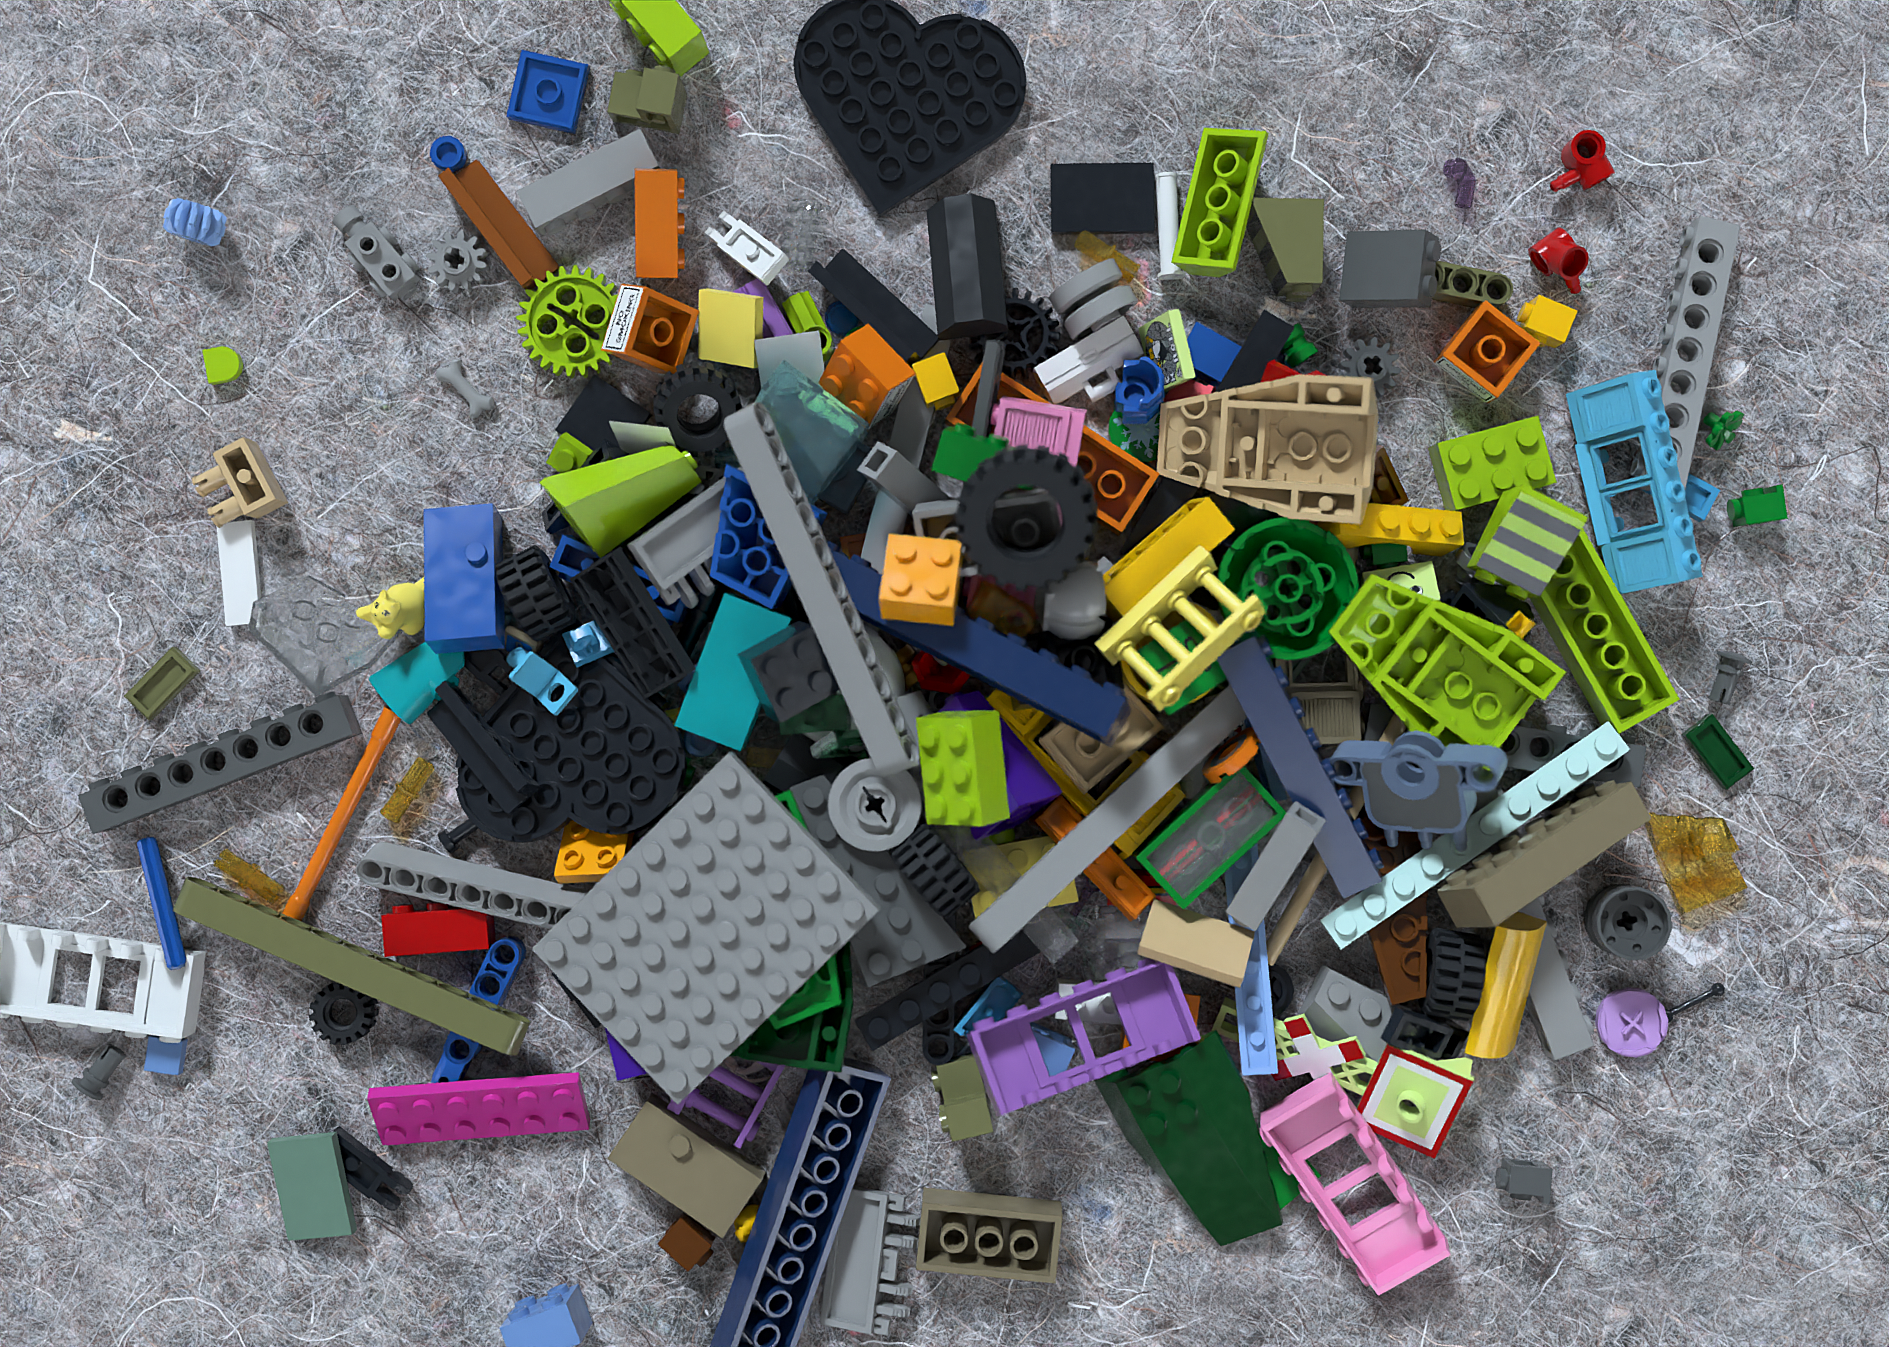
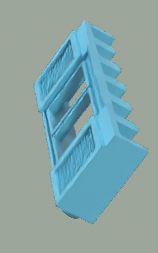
M1656 370L1630 373L1567 393L1566 398L1577 441L1575 449L1597 546H1601L1605 568L1619 593L1624 594L1703 577L1701 558L1697 552L1694 540L1693 523L1689 518L1685 500V488L1680 479L1677 454L1673 448L1669 431V419L1665 413L1661 396V384L1657 378ZM1639 437L1647 474L1607 484L1602 464L1609 461V454L1606 450H1599V448ZM1650 485L1659 523L1618 532L1624 529V520L1621 517H1614L1610 497H1614L1616 493Z

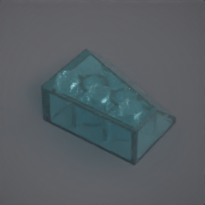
M785 360L782 361L764 384L755 402H760L768 410L808 502L813 505L859 444L870 432L869 423Z

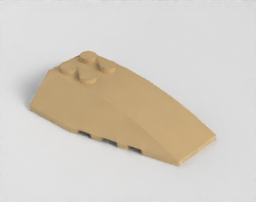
M1295 375L1161 403L1157 472L1160 473L1159 475L1216 492L1218 495L1272 511L1289 519L1362 524L1373 488L1379 414L1373 378Z

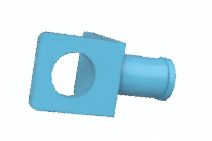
M518 647L509 653L507 663L514 668L509 675L510 680L535 696L552 714L558 715L578 692V688L565 675L534 652L530 651L528 653L522 647ZM563 685V696L558 701L552 702L551 693L556 687Z

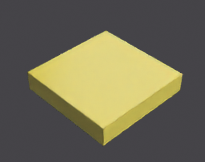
M709 288L700 289L698 306V359L758 368L754 340L763 338V297Z

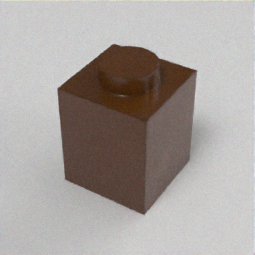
M682 1212L664 1232L657 1244L689 1272L695 1264L701 1268L712 1256L714 1251L711 1249V1246L716 1237L694 1218Z

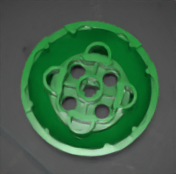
M1286 517L1264 521L1241 534L1224 555L1217 575V579L1243 603L1254 594L1259 598L1265 612H1267L1269 605H1273L1278 609L1279 615L1277 619L1270 620L1265 613L1260 623L1255 627V630L1259 637L1262 635L1267 637L1274 653L1269 657L1279 660L1307 658L1333 645L1336 641L1330 635L1329 630L1359 591L1355 565L1347 549L1330 531H1325L1308 520L1289 519ZM1290 561H1294L1300 566V572L1296 576L1287 572L1286 567ZM1257 572H1263L1267 576V584L1263 587L1255 582L1254 576ZM1281 585L1287 589L1286 596L1279 593L1278 587H1281ZM1302 594L1308 595L1311 599V605L1308 609H1302L1298 605V599ZM1217 599L1221 616L1225 621L1233 613Z

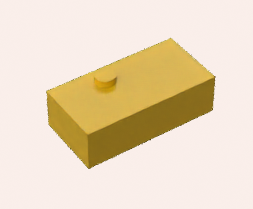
M1209 497L1187 501L1103 574L1106 598L1105 613L1111 621L1118 622L1199 545L1209 553L1235 530Z

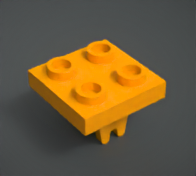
M572 820L564 827L554 878L558 884L599 882L631 850L634 833L625 835L602 834L589 830Z

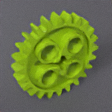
M577 265L573 266L571 274H568L565 268L560 266L559 276L557 277L549 270L546 271L548 280L546 283L536 278L534 281L538 290L536 292L529 289L525 290L526 294L531 298L530 302H519V305L526 311V314L518 315L516 319L520 323L526 324V326L517 330V333L521 337H529L521 344L522 347L526 350L534 349L529 357L534 362L542 358L540 367L545 371L553 365V373L558 377L564 369H566V374L570 379L574 378L576 370H579L581 375L587 378L589 367H592L597 373H601L599 364L601 361L610 366L613 364L609 353L601 351L618 296V294L613 296L617 286L613 282L605 286L607 278L602 273L594 280V271L590 267L587 268L584 275H581L580 268ZM566 292H576V300L573 304L568 306L561 304L562 296ZM552 304L572 319H578L583 326L599 334V339L591 338L575 325L570 326L564 318L548 310V306ZM594 311H605V318L601 323H590V316ZM549 320H556V330L551 334H543V325ZM576 339H586V347L582 352H571V345Z

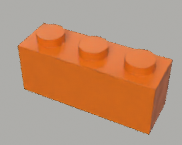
M634 168L636 278H678V269L685 268L684 248H678V234H684L685 228L684 213H678V199H684V178L677 177V169Z

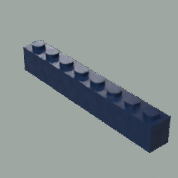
M1254 628L1242 634L1217 660L1292 803L1294 804L1296 801L1326 820L1313 842L1344 899L1382 882L1380 869L1384 867V863L1376 848L1369 849L1365 841L1369 835L1361 818L1354 820L1349 810L1353 807V804L1346 789L1342 788L1339 790L1333 779L1338 776L1329 758L1322 759L1317 749L1322 746L1313 727L1306 728L1302 717L1306 716L1298 697L1296 696L1291 699L1285 687L1289 686L1290 683L1281 666L1274 667L1269 657L1274 653L1265 635L1259 637Z

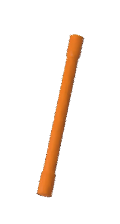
M384 706L371 733V739L295 892L290 896L282 912L289 917L299 921L303 920L310 905V899L386 746L391 742L402 720L390 707Z

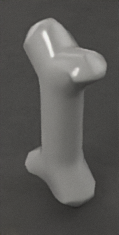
M454 359L448 367L438 368L436 371L437 379L452 384L468 401L470 405V418H478L483 410H492L494 408V399L490 396L479 394L462 376L461 360Z

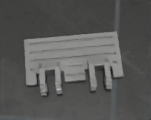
M725 477L628 545L667 605L672 604L678 598L681 599L686 607L691 609L697 605L698 600L683 577L687 573L704 595L709 596L714 592V585L700 564L703 563L710 574L715 535L718 533L721 512L719 507L721 496H723Z
M853 1186L827 1260L820 1318L821 1325L870 1335L876 1333L888 1336L890 1334L891 1319L877 1317V1313L900 1318L910 1317V1306L882 1300L883 1292L899 1296H909L913 1292L912 1285L895 1281L900 1250L885 1247V1244L905 1248L918 1247V1237L890 1231L891 1223L908 1227L920 1226V1216L903 1212L906 1201L905 1195Z

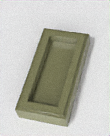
M171 647L124 697L148 720H153L201 670L177 647Z

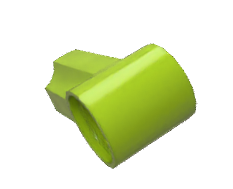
M809 291L799 292L790 296L782 303V306L796 334L819 330L820 337L827 340L825 348L822 349L823 362L829 360L834 353V341Z

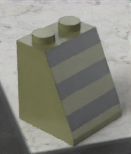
M1253 198L1246 229L1275 295L1286 296V301L1288 302L1306 301L1307 297H1311L1323 284L1324 199Z

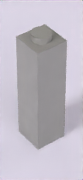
M880 442L875 444L857 469L912 517V512L919 503L951 499L898 451Z
M1294 802L1225 911L1232 916L1237 924L1246 928L1249 927L1254 931L1257 930L1326 822L1325 819L1298 802Z

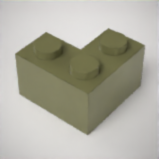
M661 65L655 66L654 69L644 67L643 72L627 69L625 73L615 71L607 110L613 122L680 134L687 92L679 74H676L674 69Z
M973 1053L953 1056L947 1063L936 1065L937 1070L931 1071L935 1092L942 1091L944 1104L939 1105V1117L943 1133L950 1132L952 1142L992 1133L993 1123L985 1086Z

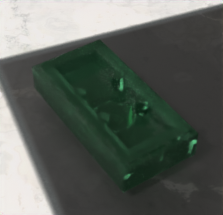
M832 694L786 721L779 723L781 735L850 729V711L843 694Z
M846 727L830 732L810 746L814 758L860 756L866 752L865 749L860 752H852L849 748H844L845 746L850 747L852 745L863 746L859 739L861 736L859 730H849Z

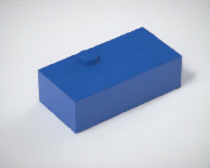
M493 503L423 509L425 642L435 654L505 648L504 596L496 578V564L503 561V526L501 515Z

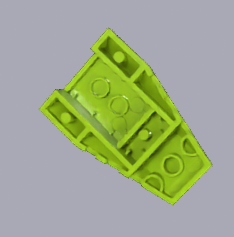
M1373 574L1369 576L1329 630L1330 635L1409 731L1429 733L1438 738L1445 747L1448 744L1491 745L1500 748L1536 699L1545 701L1566 673V671L1510 630Z

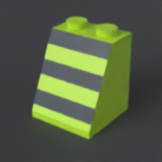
M1525 485L1503 491L1467 568L1476 572L1475 578L1487 584L1494 585L1496 581L1506 586V593L1515 598L1526 600L1527 597H1539L1577 538L1588 516Z

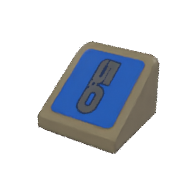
M507 626L505 630V648L503 649L508 653L515 648L522 647L528 653L532 651L538 654L545 644L543 640L538 642L533 640L524 630L518 627Z

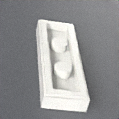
M253 520L228 522L220 528L217 527L226 626L264 623L255 522Z

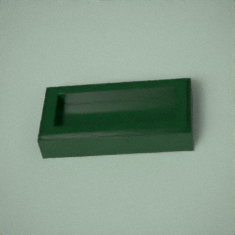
M1707 714L1681 734L1722 789L1728 790L1754 770V767L1713 714Z

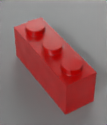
M440 902L427 903V909L414 910L413 904L392 906V912L381 915L384 957L489 949L496 942L494 915L461 907H448V904Z

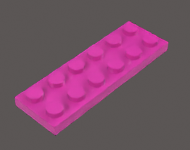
M579 1072L369 1088L367 1096L382 1145L589 1130L590 1116Z

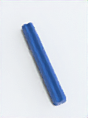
M146 837L137 841V848L166 965L169 970H176L185 967L186 955L176 915L173 911V903L157 840L154 837Z

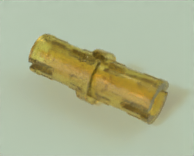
M228 848L224 849L219 855L223 859H216L214 862V867L237 880L239 887L242 889L249 888L267 900L271 905L279 899L280 896L277 894H282L285 889L283 884L276 882L261 872L260 866L254 863L252 865Z

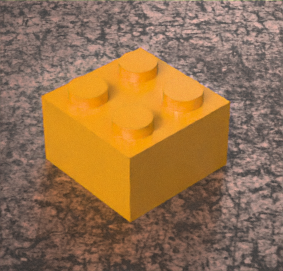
M889 534L879 596L881 618L954 626L962 568V544H959L956 540Z

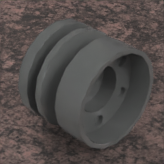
M1610 884L1597 890L1588 900L1584 911V928L1590 940L1602 951L1629 961L1645 960L1658 954L1668 943L1672 931V919L1665 901L1653 891L1630 884ZM1622 914L1629 916V920L1624 922L1625 927L1617 925V920L1622 918Z

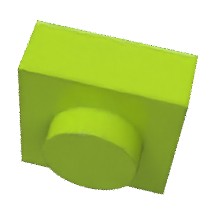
M565 432L558 438L546 463L560 473L576 470L583 465L593 453V450Z

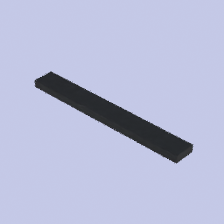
M1263 310L1215 392L1260 383L1267 363L1276 360L1295 327L1270 312ZM1164 476L1120 552L1126 555L1187 501L1191 500L1198 487Z

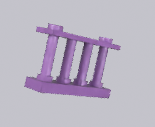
M757 1062L774 1071L764 1089L720 1065L708 1075L757 1102L748 1120L700 1095V1090L697 1088L690 1092L678 1105L671 1099L667 1109L679 1115L684 1106L689 1109L692 1106L740 1132L734 1146L741 1148L745 1139L752 1142L761 1123L755 1120L785 1066Z

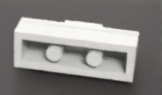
M1123 315L1034 367L1032 374L1051 404L1058 405L1084 390L1088 399L1093 404L1115 391L1117 383L1120 382L1115 371L1123 367L1124 360H1135L1142 356L1144 352ZM1105 372L1108 379L1092 388L1088 381Z

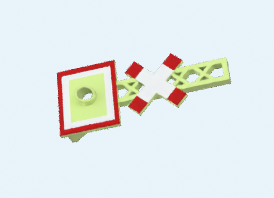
M1225 997L1212 1031L1217 1030L1218 1034L1239 1042L1238 1026L1223 1021L1226 1013L1237 1017L1236 1001ZM1305 1014L1286 1018L1284 1022L1273 1018L1278 1073L1271 1075L1275 1081L1308 1072L1313 1080H1316L1332 1072L1343 1090L1346 1088L1362 1095L1357 1110L1365 1118L1374 1133L1435 1159L1474 1082V1077L1470 1076L1472 1059L1464 1057L1435 1061L1412 1050L1407 1051L1387 1043L1379 1061L1376 1062L1365 1057L1366 1053L1357 1036L1330 1042L1315 1035ZM1295 1044L1298 1052H1295L1291 1045ZM1338 1064L1341 1065L1340 1067H1336V1068H1333V1067H1332V1066H1335V1065H1338ZM1367 1072L1372 1076L1367 1083L1360 1080L1357 1074ZM1402 1100H1410L1417 1107L1408 1106Z

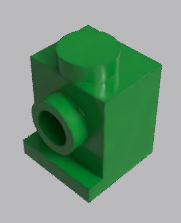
M1783 484L1764 489L1741 491L1742 497L1727 501V514L1729 519L1733 521V527L1788 519Z

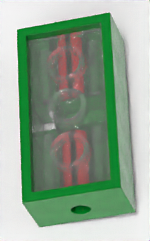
M1245 766L1234 775L1228 776L1226 773L1220 775L1219 777L1222 779L1220 783L1211 784L1209 782L1132 853L1133 857L1183 910L1287 814Z

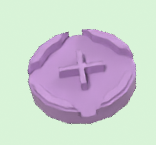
M1624 987L1612 991L1603 998L1596 1010L1595 1026L1599 1038L1609 1049L1622 1056L1637 1058L1652 1053L1657 1049L1656 1047L1660 1042H1663L1667 1035L1668 1018L1664 1006L1655 996L1640 988Z

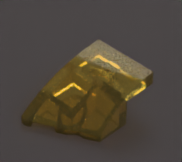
M1653 812L1649 813L1652 819L1646 822L1645 826L1651 846L1681 916L1748 888L1732 858V855L1740 849L1723 818H1695L1690 815L1666 816L1656 815Z

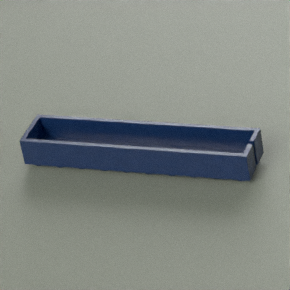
M826 540L861 620L1111 748L1113 747L1132 711L1127 697L1123 695L1124 691L1108 682H1105L1103 687L1096 684L1091 679L1092 675L1087 671L1074 665L1069 670L1059 662L1060 659L1043 649L1038 654L1033 652L1027 646L1028 642L1014 634L1009 633L1007 638L1001 636V633L995 630V625L980 617H977L975 622L970 620V617L964 614L965 611L956 606L954 626L881 618L879 596L883 573L879 574L876 569L871 567L872 564L858 555L853 554L850 559L849 556L841 552L839 546Z

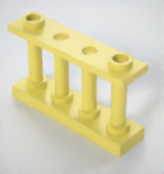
M1201 545L1095 643L1101 654L1111 665L1114 666L1119 660L1124 659L1153 688L1146 695L1159 712L1166 706L1173 705L1180 698L1182 691L1242 634L1253 630L1266 613L1257 596L1253 594L1243 603L1213 575L1217 567L1210 553ZM1198 586H1204L1233 613L1218 628L1187 601V596ZM1177 610L1206 638L1191 653L1160 625L1161 621L1171 611ZM1146 635H1151L1179 662L1164 678L1134 650L1135 645Z

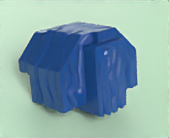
M1140 357V360H1124L1122 383H1117L1114 399L1116 412H1122V424H1146L1160 411L1161 403L1164 401V375L1162 374V369L1149 357Z

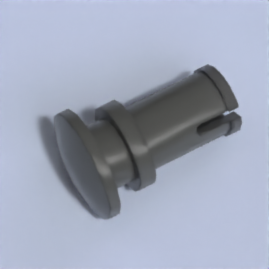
M1717 651V654L1723 656L1721 664L1717 663L1716 669L1719 670L1708 699L1730 705L1739 676L1743 677L1745 673L1741 671L1744 663L1752 664V661L1735 652Z
M107 1044L90 1068L84 1069L82 1072L83 1078L74 1077L71 1080L72 1084L84 1095L95 1100H101L103 1094L99 1090L108 1086L109 1077L127 1055L118 1047Z

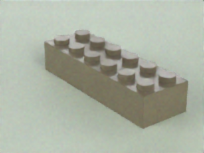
M1612 780L1596 787L1594 783L1579 788L1575 791V798L1552 806L1549 809L1550 815L1530 821L1524 826L1526 831L1520 835H1512L1498 843L1500 847L1498 850L1478 856L1472 861L1474 866L1466 871L1460 870L1446 878L1447 884L1438 889L1437 893L1456 928L1497 926L1651 820L1652 818L1633 783L1616 784Z

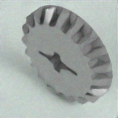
M871 758L863 759L845 768L834 781L828 798L829 816L837 833L850 845L866 851H884L899 845L913 832L920 818L921 796L915 780L907 770L883 777L877 771ZM863 787H866L870 795H873L875 798L883 797L885 802L881 805V808L887 820L886 823L875 811L869 813L866 811L865 807L869 804Z

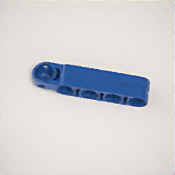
M507 936L493 943L469 993L502 1007L525 959L526 946L523 941L518 937ZM502 945H509L513 948L515 957L512 962L502 959L500 955ZM488 976L495 977L500 985L498 993H492L486 988L485 981ZM450 1031L444 1043L443 1053L433 1072L431 1083L463 1081L472 1060L480 1053L483 1045ZM458 1039L468 1043L470 1048L469 1055H461L457 1051L456 1041Z

